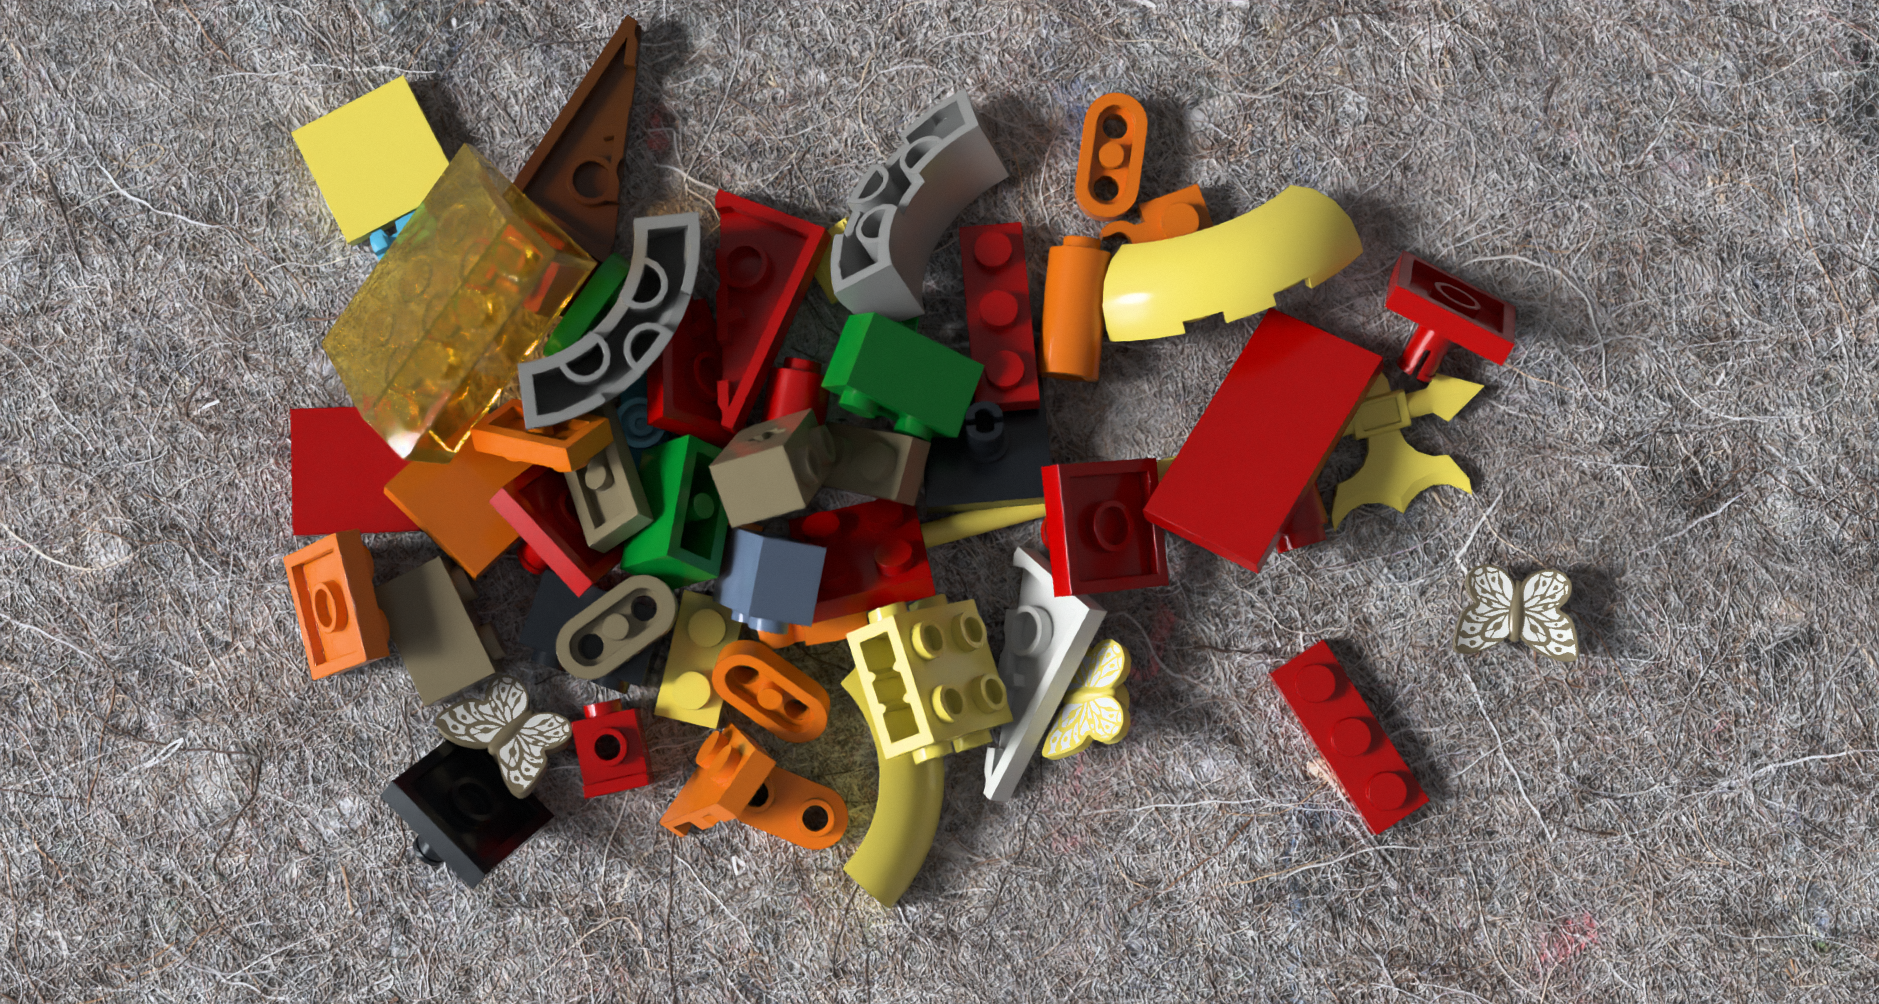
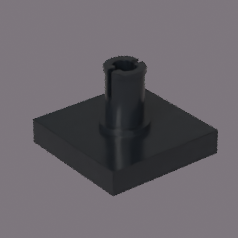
M1037 375L1040 396L1039 409L1002 412L1000 407L993 402L980 401L975 403L973 395L958 437L931 439L924 470L927 514L1045 504L1041 467L1051 465L1042 375Z
M445 740L396 777L380 795L418 834L412 845L418 858L425 864L433 867L445 862L472 890L542 831L555 816L532 792L525 798H517L509 791L501 775L499 765L489 754L488 748H466L449 740Z

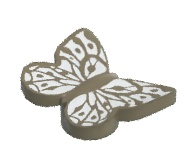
M1484 564L1474 566L1466 574L1465 586L1473 604L1465 607L1459 615L1452 644L1453 650L1456 653L1471 654L1480 652L1509 638L1512 642L1521 639L1535 652L1555 661L1573 662L1577 660L1579 644L1574 622L1568 614L1560 610L1572 593V582L1565 573L1554 569L1539 570L1528 575L1521 582L1520 580L1513 581L1509 574L1498 566Z
M509 674L496 675L489 681L484 701L476 698L464 699L443 710L437 715L435 720L438 732L447 740L466 748H488L489 754L499 765L507 788L517 798L528 796L541 781L548 769L547 755L556 754L566 749L573 741L572 726L567 718L553 712L535 713L534 710H531L530 698L526 687L519 679Z

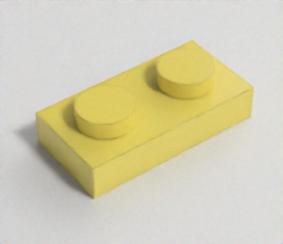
M684 590L654 715L718 729L725 700L716 692L712 682V674L720 651L729 643L740 640L744 623L731 620L732 609L714 602L712 596Z

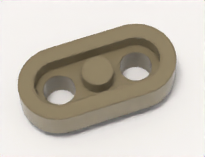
M637 575L624 580L570 619L562 627L556 641V652L563 668L577 678L588 680L606 677L664 636L672 628L678 614V603L673 590L664 581L649 575ZM643 596L652 597L657 604L655 616L648 621L639 620L634 613L636 601ZM596 634L602 639L604 649L598 658L591 660L583 655L581 644L585 637Z

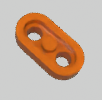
M1108 93L1097 98L1088 108L1083 123L1074 194L1079 208L1087 216L1097 221H1114L1126 215L1133 207L1139 191L1148 121L1142 105L1136 99L1124 93ZM1108 120H1118L1125 126L1126 134L1118 139L1109 138L1103 131V124ZM1100 181H1110L1117 189V196L1112 200H1101L1096 196L1094 186Z
M734 641L720 651L713 670L712 682L716 692L722 699L784 741L805 743L816 739L823 733L827 725L831 703L827 691L818 682L764 644L756 641ZM741 665L750 666L754 669H746ZM798 699L805 705L795 704L791 700Z
M775 765L763 782L768 789L767 801L759 806L748 803L740 816L736 818L747 825L801 847L821 850L832 846L842 837L848 825L849 812L845 800L833 788ZM813 805L821 806L828 814L827 825L819 830L809 828L804 821L805 810Z

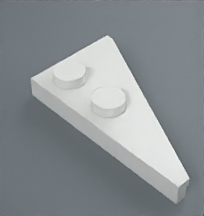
M1020 546L1017 547L1014 553L1012 566L1023 568L1019 604L1015 610L1006 609L1004 622L1005 645L1000 654L998 674L1006 688L1007 702L1014 721L1002 725L999 748L987 747L984 767L986 782L983 794L989 800L1008 802L1107 613L1105 609L1087 594L1054 597L1051 562L1037 550Z

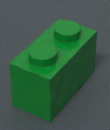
M876 312L849 315L821 387L840 395L841 398L838 405L845 410L870 419H874L878 413L896 422L894 431L897 434L915 437L930 443L932 438L958 437L985 365Z
M689 434L642 450L638 475L654 521L625 540L620 563L621 570L635 576L649 575L656 577L668 584L672 590L719 577L729 519L709 466L723 451L722 449Z

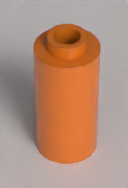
M1064 236L1062 246H1052L1049 248L1036 362L1037 375L1073 382H1097L1099 380L1105 326L1103 312L1104 280L1112 259L1111 253L1100 250L1101 240L1086 236Z

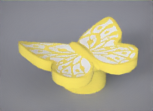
M1104 639L1093 650L1089 646L1062 698L1065 705L1058 713L1048 733L1042 750L1043 757L1058 760L1082 752L1090 746L1094 739L1109 745L1118 743L1127 735L1131 725L1130 713L1128 711L1130 697L1123 682L1130 673L1132 660L1128 649L1121 643L1113 639Z

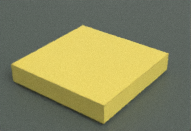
M404 75L291 132L347 243L352 247L369 239L371 234L379 229L385 231L396 225V220L430 202L435 205L464 190L409 81Z

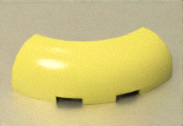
M1290 185L1263 205L1219 225L1164 240L1122 244L1111 259L1104 280L1103 312L1110 342L1136 341L1186 333L1184 323L1196 322L1216 313L1223 312L1226 323L1269 309L1276 306L1274 293L1294 287L1302 280L1305 281L1307 287L1314 288L1340 272L1363 253L1361 240L1351 218L1333 199L1313 188Z
M855 667L840 684L857 703L870 727L878 755L880 779L876 810L870 828L856 852L845 863L843 870L885 907L892 909L920 871L932 846L940 820L944 797V757L942 756L920 764H915L912 753L886 760L865 692Z

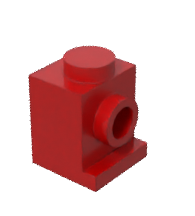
M621 698L583 706L586 719L571 722L584 784L582 788L585 799L655 783L640 708L623 710ZM606 734L615 736L620 743L619 754L611 760L602 757L598 751V742Z

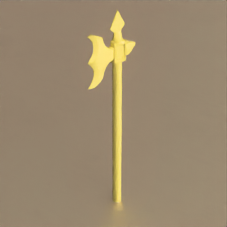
M1381 372L1342 436L1352 435L1354 440L1366 438L1367 452L1361 467L1351 477L1336 484L1329 514L1334 532L1351 510L1363 504L1380 503L1404 514L1418 493L1433 485H1451L1472 495L1469 477L1449 455L1430 456L1417 452L1406 443L1400 428L1411 426V418L1434 413L1449 422L1484 385L1435 373V378L1428 384L1427 388L1405 394L1404 389L1390 390L1388 379ZM1176 456L1157 460L1159 483ZM1045 504L970 510L922 523L920 528L925 547L930 548L1046 517Z

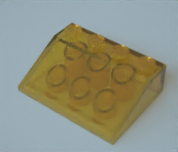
M464 143L322 340L321 344L362 418L403 460L448 465L470 436V427L484 417L518 371V364L524 363L596 266L597 262L475 147Z

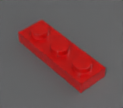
M1022 222L959 227L970 359L985 365L974 392L975 403L980 401L993 402L1000 407L1002 412L1039 409L1040 396Z
M1324 639L1313 643L1267 674L1373 835L1377 836L1430 801Z

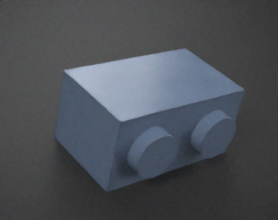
M728 525L713 601L732 609L731 620L748 623V627L752 629L787 635L789 623L811 627L826 548L790 536L741 527L732 528Z

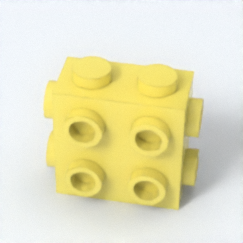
M939 594L910 604L909 612L905 602L890 604L867 614L870 621L869 625L846 634L886 760L912 753L915 764H920L953 753L951 742H953L956 753L964 752L993 742L990 730L1014 721L1007 702L1006 688L999 677L987 641L986 627L979 616L974 599L948 604L946 595Z

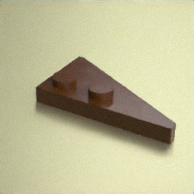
M629 15L622 21L503 196L507 202L601 264L614 253L643 33V28L639 25L638 21Z

